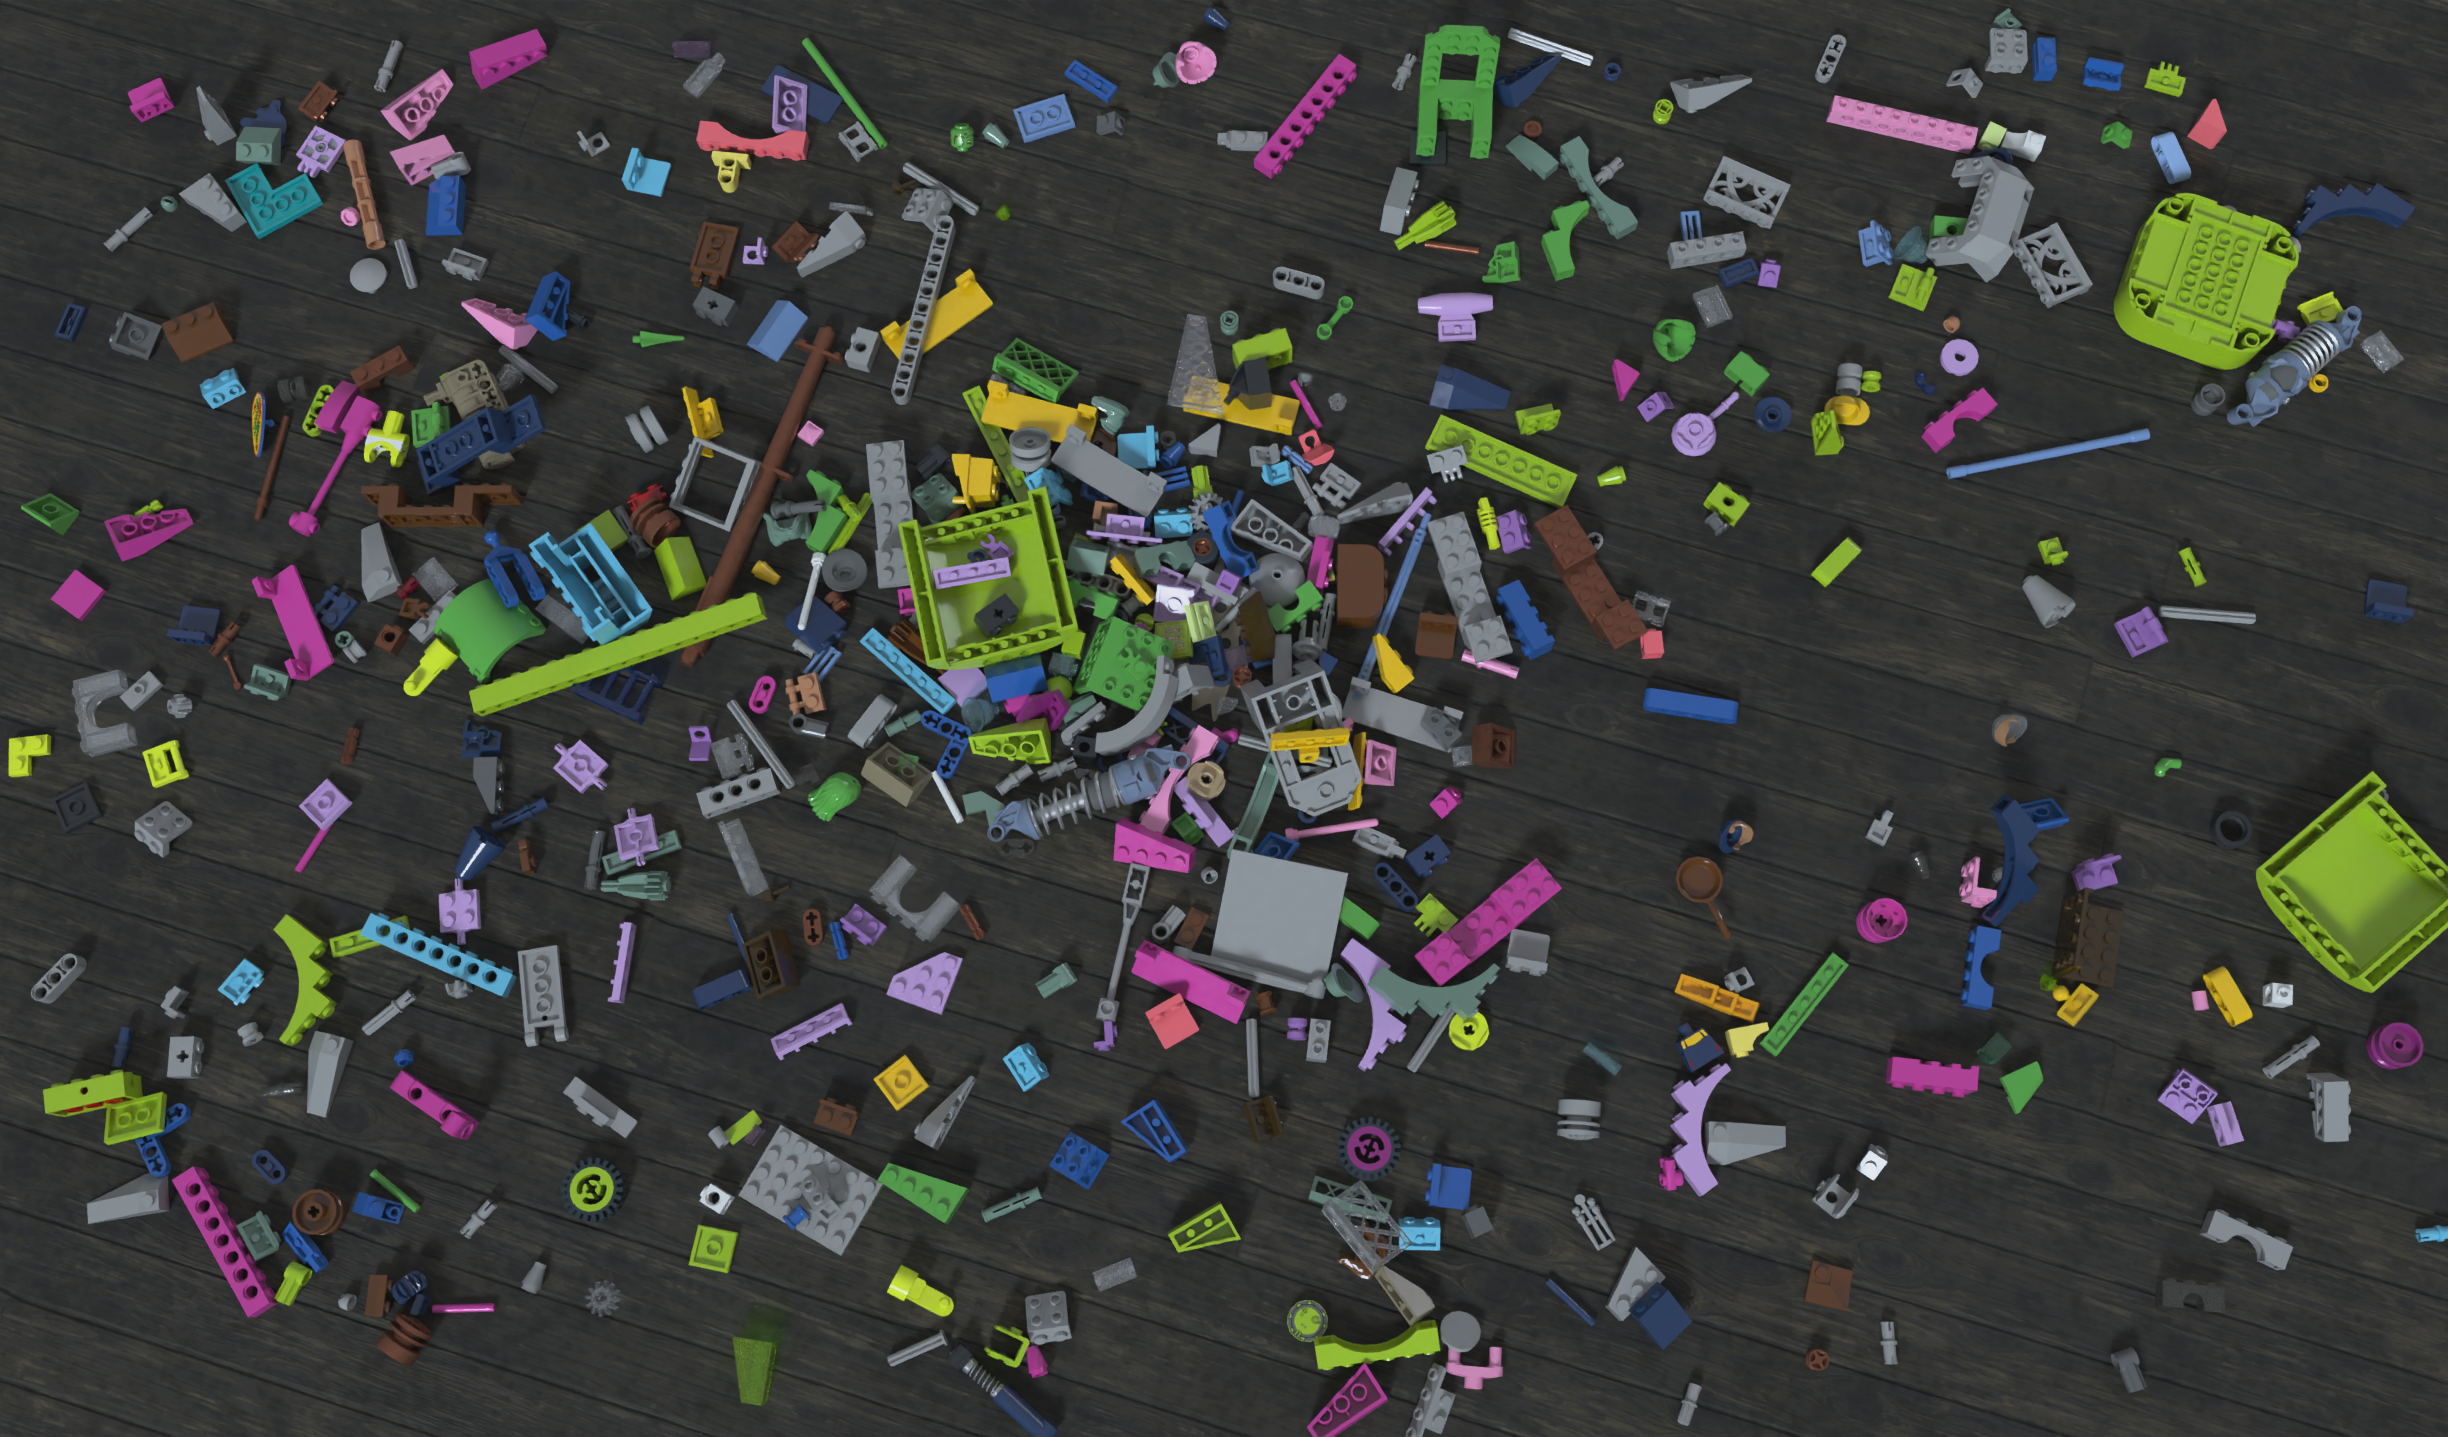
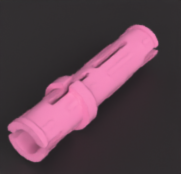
M1467 649L1464 650L1461 661L1477 665V668L1481 669L1483 667L1516 679L1519 667L1495 659L1476 664L1472 652Z

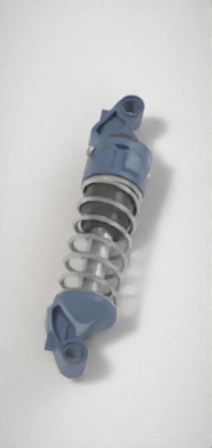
M1172 744L1160 749L1151 748L1140 755H1131L1127 760L1110 766L1107 772L1100 773L1097 771L1091 780L1082 777L1081 792L1075 784L1069 782L1067 785V797L1060 789L1055 787L1053 790V802L1046 794L1041 793L1039 796V807L1029 798L1013 801L1005 809L994 813L996 820L988 829V837L995 842L1002 841L1007 837L1011 829H1016L1035 840H1039L1045 834L1043 825L1047 834H1051L1047 822L1057 818L1061 829L1064 830L1065 826L1061 816L1071 813L1075 824L1078 825L1079 821L1075 811L1081 808H1085L1088 817L1092 819L1090 807L1096 811L1101 809L1103 813H1106V809L1113 806L1120 808L1121 803L1129 805L1145 798L1150 799L1153 795L1158 794L1167 769L1185 770L1191 765V757L1187 753L1174 751ZM1183 755L1187 759V764L1180 767L1177 764V758ZM1070 786L1077 794L1071 796ZM1056 791L1063 799L1057 801ZM1043 797L1047 800L1049 805L1043 806ZM996 827L1002 830L1000 838H996L993 835V830Z

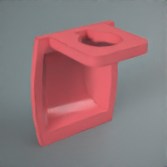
M1314 429L1299 436V441L1304 450L1302 456L1306 461L1313 465H1320L1326 463L1333 456V447L1328 444L1321 445ZM1308 436H1313L1315 439L1314 448L1312 449L1305 444V439Z

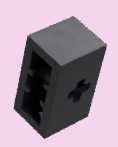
M1005 593L977 612L974 622L987 638L992 635L997 636L1002 632L1003 627L1007 624L1010 626L1018 620L1017 617L1020 610Z

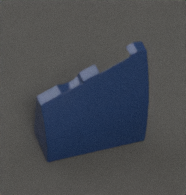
M465 720L462 757L502 758V733L489 730L483 725L480 727L471 723V720Z

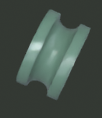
M347 631L339 632L335 637V643L342 649L352 645V642L355 640L353 635ZM344 637L348 638L346 644L342 643Z

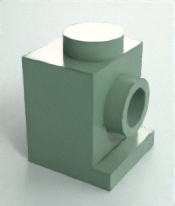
M2008 8L1995 18L1990 28L2020 29L2022 24L2010 13L2011 10Z

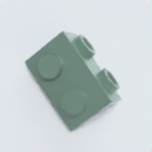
M254 664L250 683H246L244 688L250 690L253 694H263L268 696V699L277 701L288 696L291 678L288 673L261 664Z
M261 1211L256 1212V1216L236 1225V1229L255 1262L278 1251L279 1243L281 1242L277 1232H272L269 1227L271 1225L270 1219L266 1214L263 1215Z

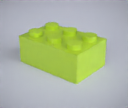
M1277 328L1264 335L1257 334L1252 339L1239 340L1232 345L1233 362L1236 370L1243 361L1266 358L1268 370L1292 362V345L1285 328Z

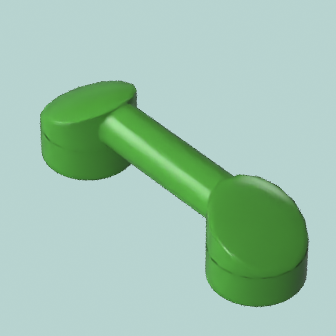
M1341 297L1334 315L1327 324H1321L1318 327L1316 334L1320 339H1329L1332 328L1340 317L1351 310L1353 301L1350 297Z

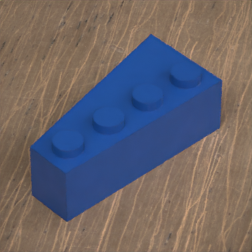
M1517 580L1499 588L1497 596H1495L1499 606H1503L1505 619L1508 623L1511 622L1514 628L1512 629L1513 634L1522 644L1523 654L1525 656L1528 655L1529 659L1532 660L1550 652L1555 640L1552 635L1548 636L1545 623L1539 622L1537 609L1534 606L1530 607V598L1520 581Z

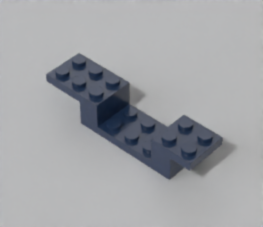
M529 395L504 411L486 407L416 449L419 457L418 465L427 494L434 496L461 480L458 468L483 453L493 451L505 454L546 430L547 428L536 396Z

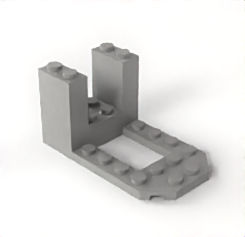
M1308 659L1293 665L1296 673L1294 677L1268 687H1264L1256 679L1241 685L1240 689L1253 723L1263 733L1288 805L1309 815L1317 816L1350 803L1362 777L1349 741L1348 745L1329 746L1336 766L1300 779L1290 750L1270 751L1271 734L1284 732L1283 727L1316 714L1319 716L1323 730L1337 727L1344 728L1325 671L1312 659Z

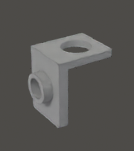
M1971 68L1953 71L1946 85L1948 87L1962 85L1972 98H1976L1983 83ZM1962 74L1958 80L1953 81L1957 75Z
M581 131L577 132L581 139L579 141L580 146L584 151L588 150L592 157L610 147L602 132L587 140ZM597 139L603 141V145L599 148L593 146V142Z
M1746 967L1731 972L1724 977L1727 989L1733 993H1738L1754 985ZM1739 974L1744 975L1747 979L1746 984L1740 986L1736 979V976Z

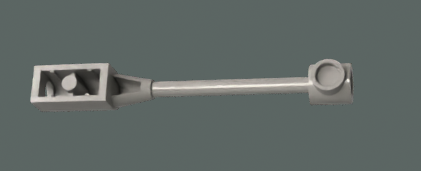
M1130 864L1122 898L1124 904V925L1107 998H1100L1096 1018L1112 1022L1116 1020L1119 1002L1115 1001L1114 998L1131 925H1133L1140 908H1142L1151 870L1148 866Z

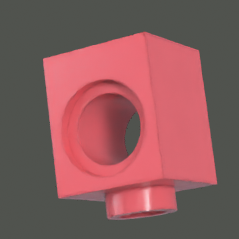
M1647 629L1648 632L1640 637L1642 659L1661 658L1664 654L1662 631Z

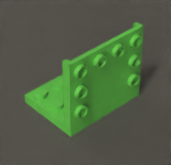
M1115 616L1101 621L1098 624L1074 684L1073 693L1079 695L1092 691L1140 712L1153 690L1157 656L1165 655L1171 658L1176 644ZM1125 647H1129L1132 650L1134 657L1140 654L1152 666L1140 681H1137L1124 669L1128 664L1119 661L1117 658L1119 654L1124 658L1127 657V652L1124 651Z

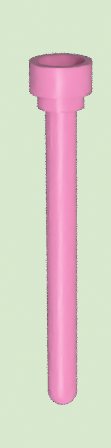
M1374 818L1300 831L1288 828L1285 829L1286 838L1299 841V838L1377 826L1379 821Z

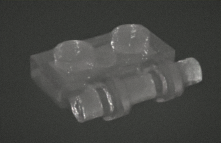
M742 733L735 735L737 742L732 744L728 737L710 744L724 781L742 774L740 768L742 765H746L748 771L755 769L753 756L749 754L748 743L743 738ZM738 749H740V752L742 754V757L739 759H737L736 754L734 752Z

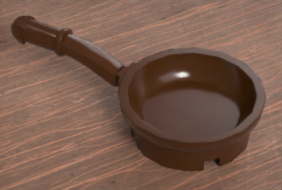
M1698 856L1687 859L1677 870L1676 883L1678 890L1690 901L1707 903L1709 910L1716 920V924L1719 926L1722 937L1729 940L1732 934L1725 923V919H1723L1713 902L1722 889L1723 877L1721 870L1716 863L1708 858Z

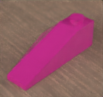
M187 509L162 511L160 514L149 515V512L142 513V516L132 517L130 514L104 521L121 561L140 556L193 525Z

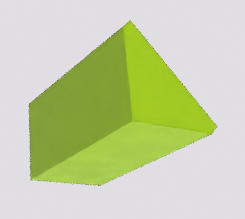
M666 538L654 550L672 601L705 589L707 582L690 538Z

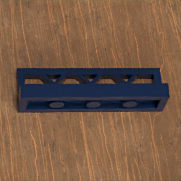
M1171 707L1166 717L1172 720L1173 727L1164 728L1162 726L1160 729L1181 745H1187L1188 743L1185 741H1189L1190 738H1179L1176 730L1184 728L1190 734L1194 727L1197 728L1199 724ZM1221 739L1215 747L1217 751L1221 752L1219 758L1216 761L1209 756L1202 759L1219 766L1230 750V745Z

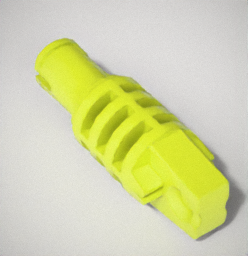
M1487 497L1480 498L1477 515L1482 533L1486 535L1489 549L1494 550L1500 547L1496 516L1493 507L1489 505Z

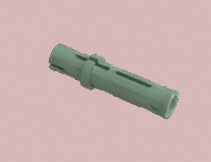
M1035 1187L1022 1194L1019 1192L1015 1197L981 1212L985 1222H988L1020 1207L1022 1209L1026 1208L1027 1204L1042 1199L1039 1188ZM1029 1196L1028 1199H1026V1200H1024V1201H1021V1202H1019V1203H1017V1204H1014V1202H1017V1201H1019V1200H1021V1199H1024V1198H1026V1197ZM1007 1205H1010L1009 1207L994 1213V1211L1003 1208Z

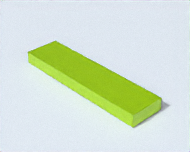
M407 916L390 920L392 923H395L396 920L407 924L406 929L410 930ZM390 927L384 929V936L390 933ZM362 929L329 939L333 958H339L381 944L360 935Z

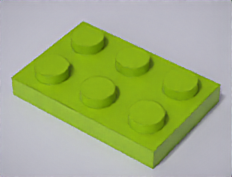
M160 1092L108 1105L104 1143L111 1145L163 1132L167 1095Z

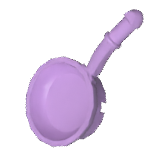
M1731 393L1709 416L1700 413H1690L1678 419L1673 426L1671 434L1673 444L1677 450L1688 456H1699L1708 452L1715 444L1717 435L1712 420L1717 418L1726 409H1729V406L1739 399V393Z

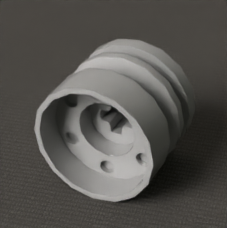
M1573 1099L1558 1100V1114L1567 1116V1120L1557 1122V1125L1566 1126V1129H1558L1557 1135L1572 1140L1600 1138V1132L1591 1131V1128H1600V1124L1591 1122V1118L1601 1116L1600 1102Z

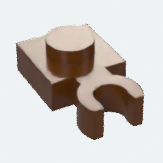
M405 598L399 616L418 620V617L421 616L427 619L429 615L425 611L433 607L419 599Z
M526 839L519 840L522 872L527 875L535 874L537 861L530 852V842L526 841Z

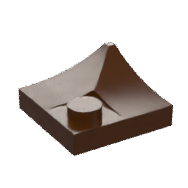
M1811 1260L1803 1301L1848 1311L1853 1271Z

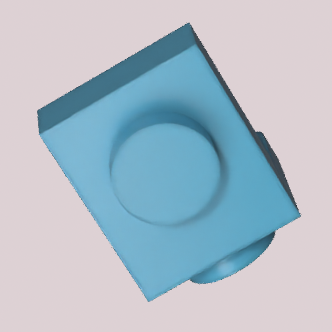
M1287 460L1272 466L1262 465V478L1271 486L1293 480L1290 462Z

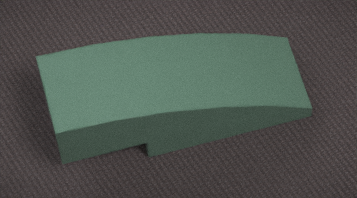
M1520 134L1506 145V148L1530 171L1534 170L1543 180L1557 170L1559 162L1539 145Z

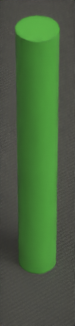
M374 1170L370 1174L373 1179L414 1213L420 1209L421 1206L380 1172Z

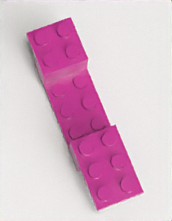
M1536 858L1493 892L1488 900L1448 932H1443L1414 957L1436 984L1441 987L1449 979L1456 977L1513 929L1527 920L1535 910L1562 888Z

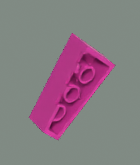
M1125 817L1116 823L1113 861L1134 863L1189 873L1195 867L1196 847L1174 838H1168L1163 833L1145 828L1146 826L1139 823L1130 822Z
M1365 1363L1307 1426L1313 1437H1335L1388 1401L1385 1393Z

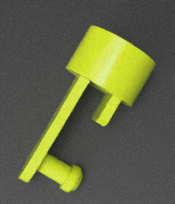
M436 638L424 651L425 656L420 660L421 665L405 681L404 691L408 695H420L443 669L447 670L459 657L453 649L440 639Z
M901 1265L887 1293L902 1301L908 1299L939 1316H948L954 1307L952 1299L926 1285V1281L918 1278L919 1273Z

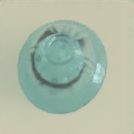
M1919 226L1913 227L1900 240L1893 253L1894 259H1902L1912 263L1919 262L1920 264L1928 259L1926 256L1928 247L1922 238V231Z
M968 697L964 700L961 708L963 722L971 731L979 732L983 726L989 724L994 719L995 715L999 714L998 705L984 699Z

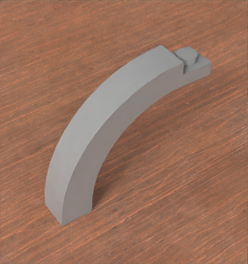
M1165 655L1157 656L1155 683L1147 703L1139 714L1126 725L1113 731L1097 733L1095 752L1103 756H1110L1131 750L1148 739L1162 724L1172 706L1179 678L1172 675L1174 671L1172 659Z

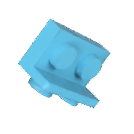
M1029 1043L1018 1046L1003 1058L1024 1092L1049 1076L1046 1065L1040 1061L1036 1055L1035 1048Z
M1405 1217L1404 1219H1399V1250H1440V1221L1433 1217H1426L1424 1219Z

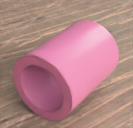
M2206 991L2191 992L2194 1011L2209 1009Z

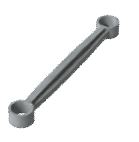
M1174 946L1173 954L1196 965L1258 983L1301 992L1313 998H1324L1326 987L1321 984L1300 981L1261 968L1246 966V964Z

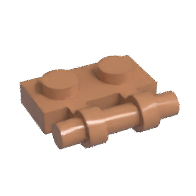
M815 672L797 677L799 685L794 686L793 679L785 680L787 686L785 690L786 694L789 695L791 703L789 707L793 715L801 714L800 709L805 708L806 714L826 710L818 673ZM801 691L802 702H798L796 692Z

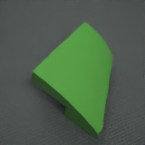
M1515 241L1496 246L1494 257L1488 264L1490 268L1486 276L1482 278L1484 283H1505L1521 280L1519 247Z
M2037 1061L1999 1078L2009 1096L2006 1098L2015 1114L2020 1113L2043 1082V1075Z

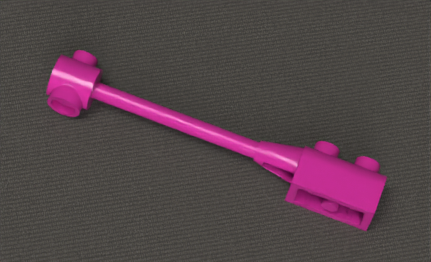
M357 395L340 426L346 433L341 452L308 512H295L290 517L289 525L292 526V529L310 537L311 533L316 534L319 531L320 524L317 523L318 519L314 515L348 454L353 451L365 436L367 437L369 430L373 428L371 427L373 421L381 419L382 411H379L381 409L380 406Z

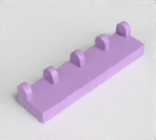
M1427 487L1379 541L1378 549L1387 556L1392 554L1388 549L1391 543L1396 541L1398 544H1401L1403 540L1398 535L1405 527L1410 530L1414 529V525L1410 522L1417 513L1424 516L1426 512L1422 508L1428 501L1432 504L1437 502L1431 496L1432 491Z
M1008 557L932 570L933 584L936 590L1011 576Z
M624 922V924H620V928L623 930L621 941H617L620 949L618 960H614V965H617L615 979L611 980L610 983L614 985L612 997H608V1002L624 1003L637 927L633 923Z
M841 1003L770 1040L776 1055L780 1060H783L785 1054L793 1050L798 1052L801 1046L811 1041L816 1043L818 1042L817 1038L830 1031L834 1034L836 1033V1028L846 1023L850 1026L852 1022L844 1005Z

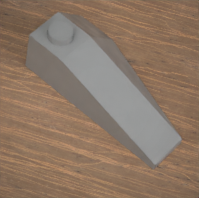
M200 86L197 87L202 122L206 128L204 133L209 141L213 140L218 146L236 137L237 135L223 108Z
M1393 483L1391 486L1338 514L1337 524L1406 511L1412 504V492L1407 483Z
M379 522L361 529L362 588L369 603L394 593L397 587L400 588L403 585Z

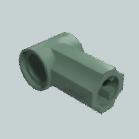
M1091 692L1075 700H1067L1071 708L1063 719L1065 724L1074 723L1097 705Z
M1066 962L1055 968L1052 974L1035 985L1045 999L1059 989H1064L1076 982L1077 977Z

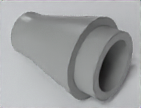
M535 1262L521 1282L523 1283L521 1288L537 1294V1291L541 1290L546 1265Z

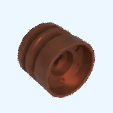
M652 497L636 508L629 519V524L638 534L642 535L650 546L657 548L666 538H671L676 534L681 525V520L671 510H668L667 506L658 497Z
M397 1312L394 1316L397 1322L391 1321L389 1323L394 1333L384 1331L377 1340L376 1345L396 1361L412 1366L420 1356V1352L415 1345L422 1348L426 1347L427 1342L425 1340H431L433 1333L416 1318Z

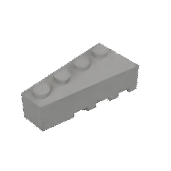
M1253 499L1250 500L1231 526V534L1301 562L1313 549V544L1310 540Z

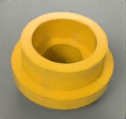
M2316 374L2309 379L2308 385L2312 391L2320 393L2327 389L2328 379L2325 375Z

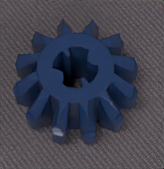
M412 1271L393 1285L391 1292L396 1301L400 1304H406L414 1299L417 1294H421L428 1286V1282L420 1271Z

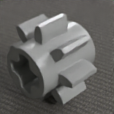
M174 694V697L168 700V712L175 715L176 718H185L192 711L190 698L184 697V694Z

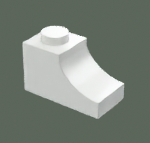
M2030 130L2026 133L2007 131L2000 149L2034 162L2042 150L2046 136Z

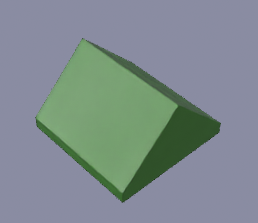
M51 493L21 505L22 510L61 535L65 534L80 512Z

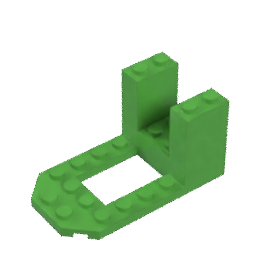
M1444 25L1440 27L1437 33L1431 32L1425 35L1418 95L1416 155H1434L1437 118L1442 120H1471L1470 157L1477 159L1488 158L1492 138L1493 84L1500 48V38L1496 35L1491 36L1485 27ZM1442 54L1479 55L1475 81L1439 79Z

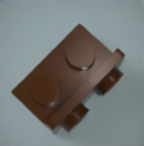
M829 1097L826 1098V1101L820 1099L819 1103L821 1104L813 1123L852 1136L860 1113L856 1112V1107L848 1104L842 1107L837 1105V1100Z

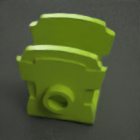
M995 1324V1329L1021 1340L1022 1343L1014 1359L986 1346L984 1350L987 1352V1355L996 1359H1002L1006 1365L1018 1367L1029 1345L1028 1338L1022 1335L1023 1331L1015 1327H1011L1009 1330Z

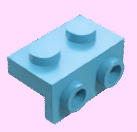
M234 368L225 370L218 376L207 379L200 384L202 396L212 409L246 393Z
M1178 508L1176 511L1169 512V509L1158 510V512L1154 513L1155 537L1170 538L1193 535L1192 523L1189 522L1192 516L1188 515L1192 511L1187 508Z
M244 958L218 988V991L234 1001L235 1005H238L239 1002L244 1003L251 995L249 993L253 986L257 988L264 980L262 977L264 971Z

